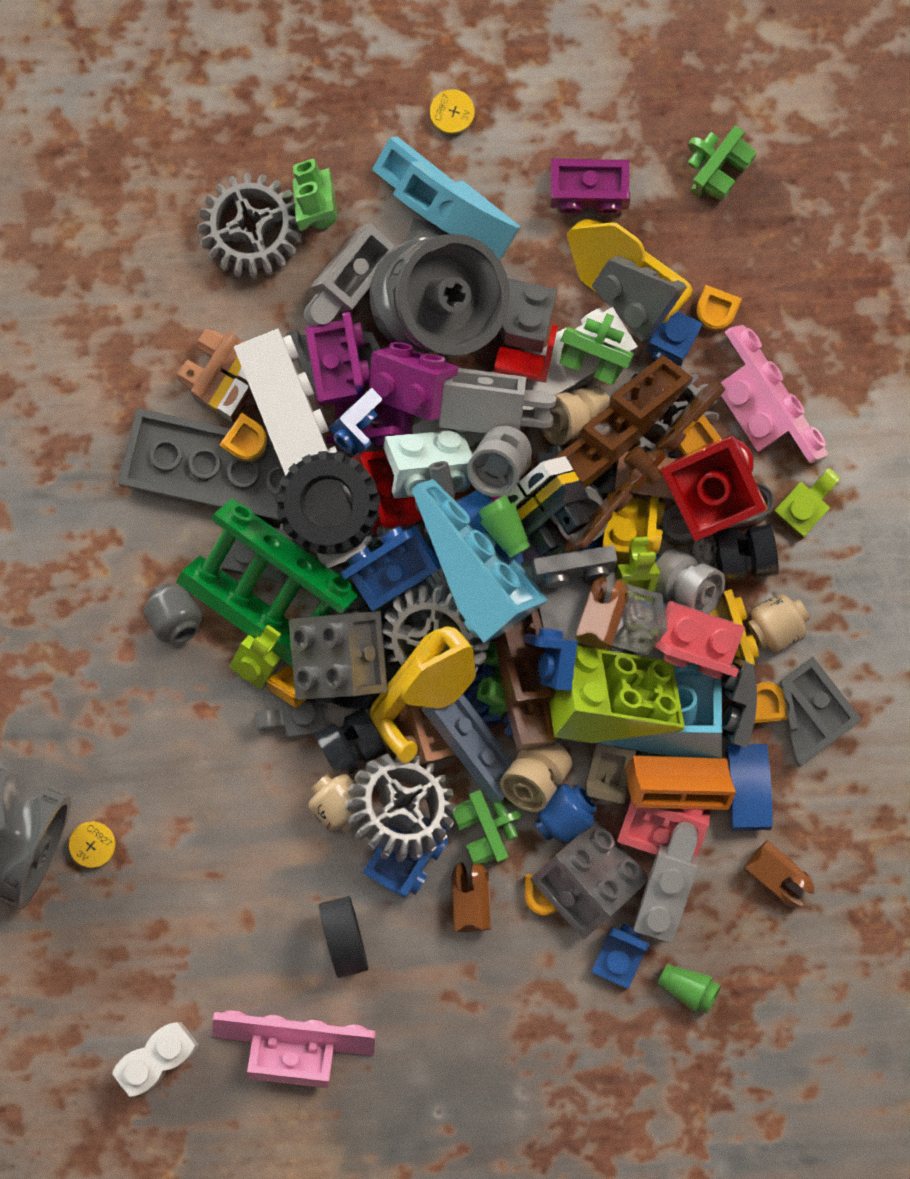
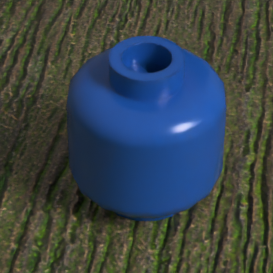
M561 784L557 787L555 794L545 809L537 812L539 819L535 821V824L548 841L555 838L560 843L568 844L579 834L586 832L593 826V813L597 809L591 798L585 795V790L582 787L576 785L573 788L568 784Z

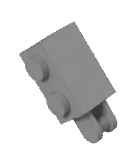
M369 223L356 228L310 286V289L316 295L304 310V319L309 325L327 324L337 313L352 310L371 286L376 267L382 258L395 247L372 224Z
M458 368V375L445 379L439 427L448 428L455 433H468L470 431L487 433L496 426L506 425L517 428L519 431L520 425L548 428L553 425V416L550 414V411L556 404V397L547 392L525 390L527 377ZM523 406L535 407L534 410H527L522 408Z
M682 822L674 828L668 847L660 844L635 917V932L673 944L698 869V857L693 855L697 845V829L691 823Z

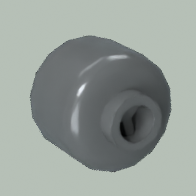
M169 584L160 585L149 594L150 599L146 602L143 611L144 617L155 636L160 641L169 642L173 645L183 644L191 640L198 633L199 625L202 621V612L192 594L180 585L170 586Z

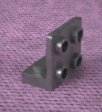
M614 545L534 559L532 567L533 581L548 599L539 608L543 628L563 630V638L577 641L575 633L590 587L599 577L605 576L607 578L608 586L604 603H610L611 592L616 582L614 570L617 564V556ZM623 614L615 637L623 636L626 633Z
M380 611L289 620L295 697L297 699L358 696L387 692Z
M595 820L590 829L573 839L532 876L530 880L584 940L647 883L649 877L613 838L611 833L599 821Z

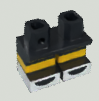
M566 456L541 462L520 480L519 484L510 493L505 494L510 503L515 502L527 541L531 540L542 556L557 551L565 543L555 527L557 524L560 523L565 533L571 535L582 530L590 523L581 505L589 496Z

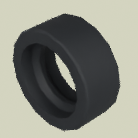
M345 896L320 903L319 911L323 930L337 978L368 971L367 957L351 897Z

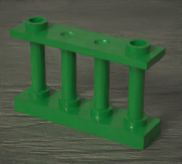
M231 498L211 518L214 523L223 528V531L207 559L199 555L182 570L176 583L253 638L260 637L265 627L270 625L281 633L272 651L293 667L289 619L284 614L301 585L321 599L311 617L330 616L334 609L343 614L361 593L348 579L344 580L342 575L336 574L253 514L250 508ZM236 539L256 552L239 582L220 570ZM269 562L288 575L271 606L252 593Z

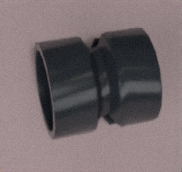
M770 524L748 527L746 533L742 535L737 529L714 533L717 569L724 574L725 583L743 581L747 574L750 573L755 578L778 575V553L774 532ZM745 552V553H746V556H745V555H739V553Z
M364 707L344 717L342 726L339 727L331 724L314 733L336 776L341 774L348 775L358 769V762L361 760L368 763L388 753ZM359 738V741L350 747L348 741Z

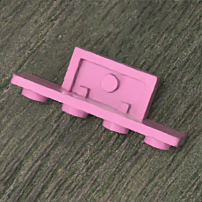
M744 325L728 329L725 333L746 365L721 382L725 387V391L721 396L757 452L765 450L790 432L810 463L827 457L828 453L824 448L826 443L823 436L815 427H810L803 416L804 408L795 395L789 394L782 384L783 376L779 368L772 361H768L760 350L762 344L756 333Z
M233 1010L224 1013L215 1012L213 1015V1037L252 1042L247 1079L328 1088L333 1052L366 1056L374 1055L376 1032L367 1030L360 1025L339 1027L327 1025L318 1020L296 1022L288 1021L276 1015L262 1018L246 1016L242 1012Z

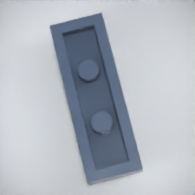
M462 694L457 701L444 708L422 707V711L492 803L502 800L505 795L501 790L500 781L513 760L465 696Z

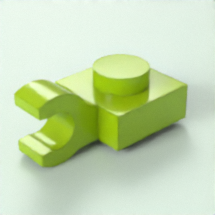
M828 468L810 489L800 482L773 513L801 538H804L830 509L822 499L841 478Z
M648 537L632 538L629 544V564L617 566L615 578L616 581L621 579L626 585L628 591L626 603L652 600L660 571L655 562V552H647Z
M267 625L260 637L253 638L248 635L240 644L229 668L261 690L267 684L266 680L272 676L281 660V657L272 651L281 633Z

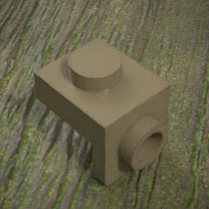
M595 743L586 779L585 795L590 796L593 801L603 805H614L615 802L624 804L628 785L625 767L631 758L635 756L636 750Z

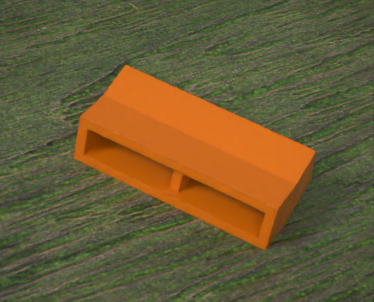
M633 756L625 767L628 790L635 808L729 810L736 794L730 777L727 758Z

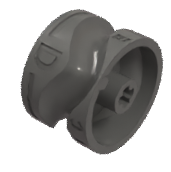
M460 234L420 237L398 244L382 258L376 267L370 287V306L373 318L381 333L389 342L410 344L413 346L414 351L422 354L464 355L482 348L497 335L503 326L510 303V286L501 261L484 243Z
M0 768V902L22 910L34 897L55 856L68 820L71 798L48 787H44L34 797H26L17 789V775Z

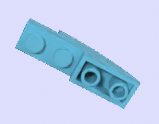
M398 136L389 138L372 168L375 173L395 188L393 195L412 210L449 234L469 236L484 243L495 253L498 259L503 258L521 226L463 180L454 182Z

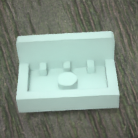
M449 430L385 437L383 449L394 474L391 490L394 498L414 497L412 488L418 483L431 480L429 466L439 461L448 462L455 493L466 492L470 489L471 482L468 478L467 467L472 453L463 433H455Z

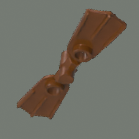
M719 380L700 390L656 444L658 450L646 453L640 446H637L626 455L623 461L631 469L628 482L619 486L589 517L590 523L575 533L564 544L566 553L576 552L581 547L587 548L613 517L612 512H619L630 502L633 497L629 492L631 488L639 489L645 481L649 485H653L659 480L662 472L658 466L666 458L663 449L666 448L671 452L677 448L686 437L683 431L692 421L696 422L722 395L725 387Z

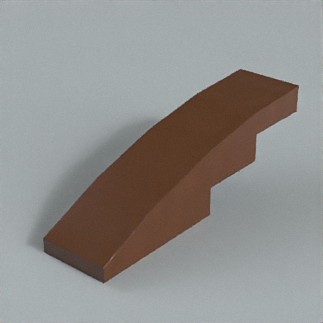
M662 355L611 395L609 406L584 425L580 438L555 458L566 456L585 489L608 470L660 419L692 383L693 377Z
M538 609L495 638L499 670L516 750L555 745L559 738L554 737L549 701L554 697V693L551 687L541 684L538 670L541 655L544 654L545 647L524 642L525 634L538 635L539 628H542Z

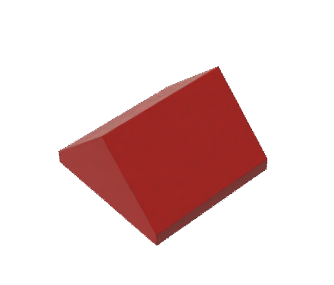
M734 435L705 444L660 469L694 541L768 509Z

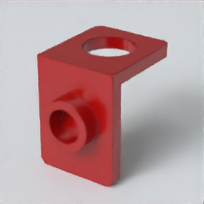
M552 324L546 356L500 347L494 372L527 377L526 381L534 380L546 383L558 325Z

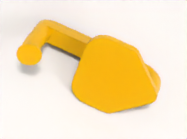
M583 219L568 231L567 239L578 276L591 289H593L592 284L608 260L621 256L633 261L638 267H648L657 271L658 277L669 282L679 280L687 286L662 323H666L691 297L693 290L690 283L647 253L641 241L619 224H603L598 220Z
M447 626L428 633L389 682L387 692L381 693L370 709V719L389 748L397 755L401 763L410 762L417 753L416 743L408 741L393 722L406 704L430 708L447 707L457 701L475 679L473 648L456 628ZM446 645H448L450 650L439 655L446 647Z

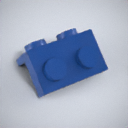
M401 526L382 536L380 540L383 546L372 553L366 547L347 559L350 567L342 571L341 575L344 580L352 578L371 611L380 608L442 568L417 527L404 532Z
M403 805L402 808L407 809L408 805ZM424 816L422 821L428 827L429 818ZM441 825V827L446 832L447 828ZM390 826V827H389V829H390L391 831H394V832L400 833V834H404V833H403L399 828H397V827H394V826ZM433 836L436 849L431 854L422 851V856L414 861L407 853L403 862H397L393 851L387 859H382V848L377 847L362 873L402 898H405L409 892L416 895L428 875L422 869L430 857L434 860L439 858L449 840L445 839L440 844Z

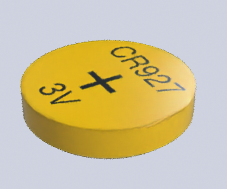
M450 89L442 91L431 103V121L442 133L449 135L460 134L467 130L474 120V104L470 97L460 90Z
M85 822L79 825L70 836L69 850L71 856L84 867H101L108 863L115 853V836L106 825L100 822Z

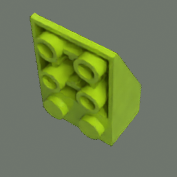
M577 645L572 690L552 688L554 697L549 701L554 737L595 743L679 732L685 728L674 666L661 659Z

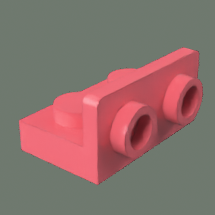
M669 601L652 646L665 653L664 661L676 666L686 668L687 663L691 662L700 665L699 672L716 679H721L723 673L737 677L739 669L731 664L745 627L738 623Z
M631 799L617 842L656 855L660 844L669 846L674 828L682 822H688L697 829V845L693 855L698 857L709 826L711 811L708 809L635 808Z

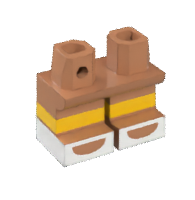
M206 328L200 336L196 348L210 356L211 359L204 369L187 359L178 372L177 379L186 388L191 390L196 401L234 424L251 396L250 386L234 349V346L244 341L229 331L224 336L221 333Z

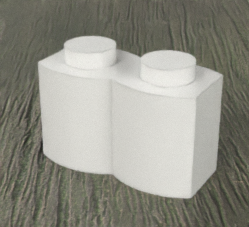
M182 1022L167 1024L150 1037L145 1048L134 1050L125 1055L117 1063L112 1074L129 1097L146 1093L158 1085L167 1070L177 1068L186 1063L194 1055L199 1044Z

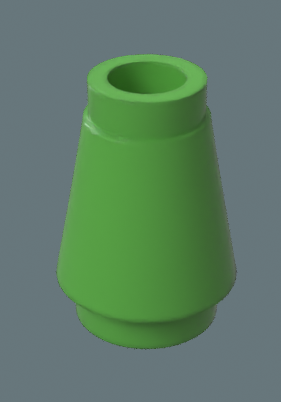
M506 495L478 510L482 518L479 521L480 524L502 550L507 553L509 558L530 547L515 502L510 503Z
M669 963L666 965L658 981L659 986L665 988L664 990L695 1013L701 1011L708 1014L721 988L720 984L713 981V976L673 966Z

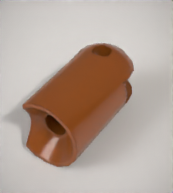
M605 576L597 578L591 585L575 633V639L578 642L600 650H610L612 648L628 598L625 583L618 579L613 586L610 603H604L608 586Z
M768 840L759 847L743 868L787 906L800 907L804 905L800 897L786 886L792 881L806 892L814 894L815 886L811 876Z
M459 862L451 873L454 932L492 930L489 874L482 863H473V886L468 887V875L463 862Z

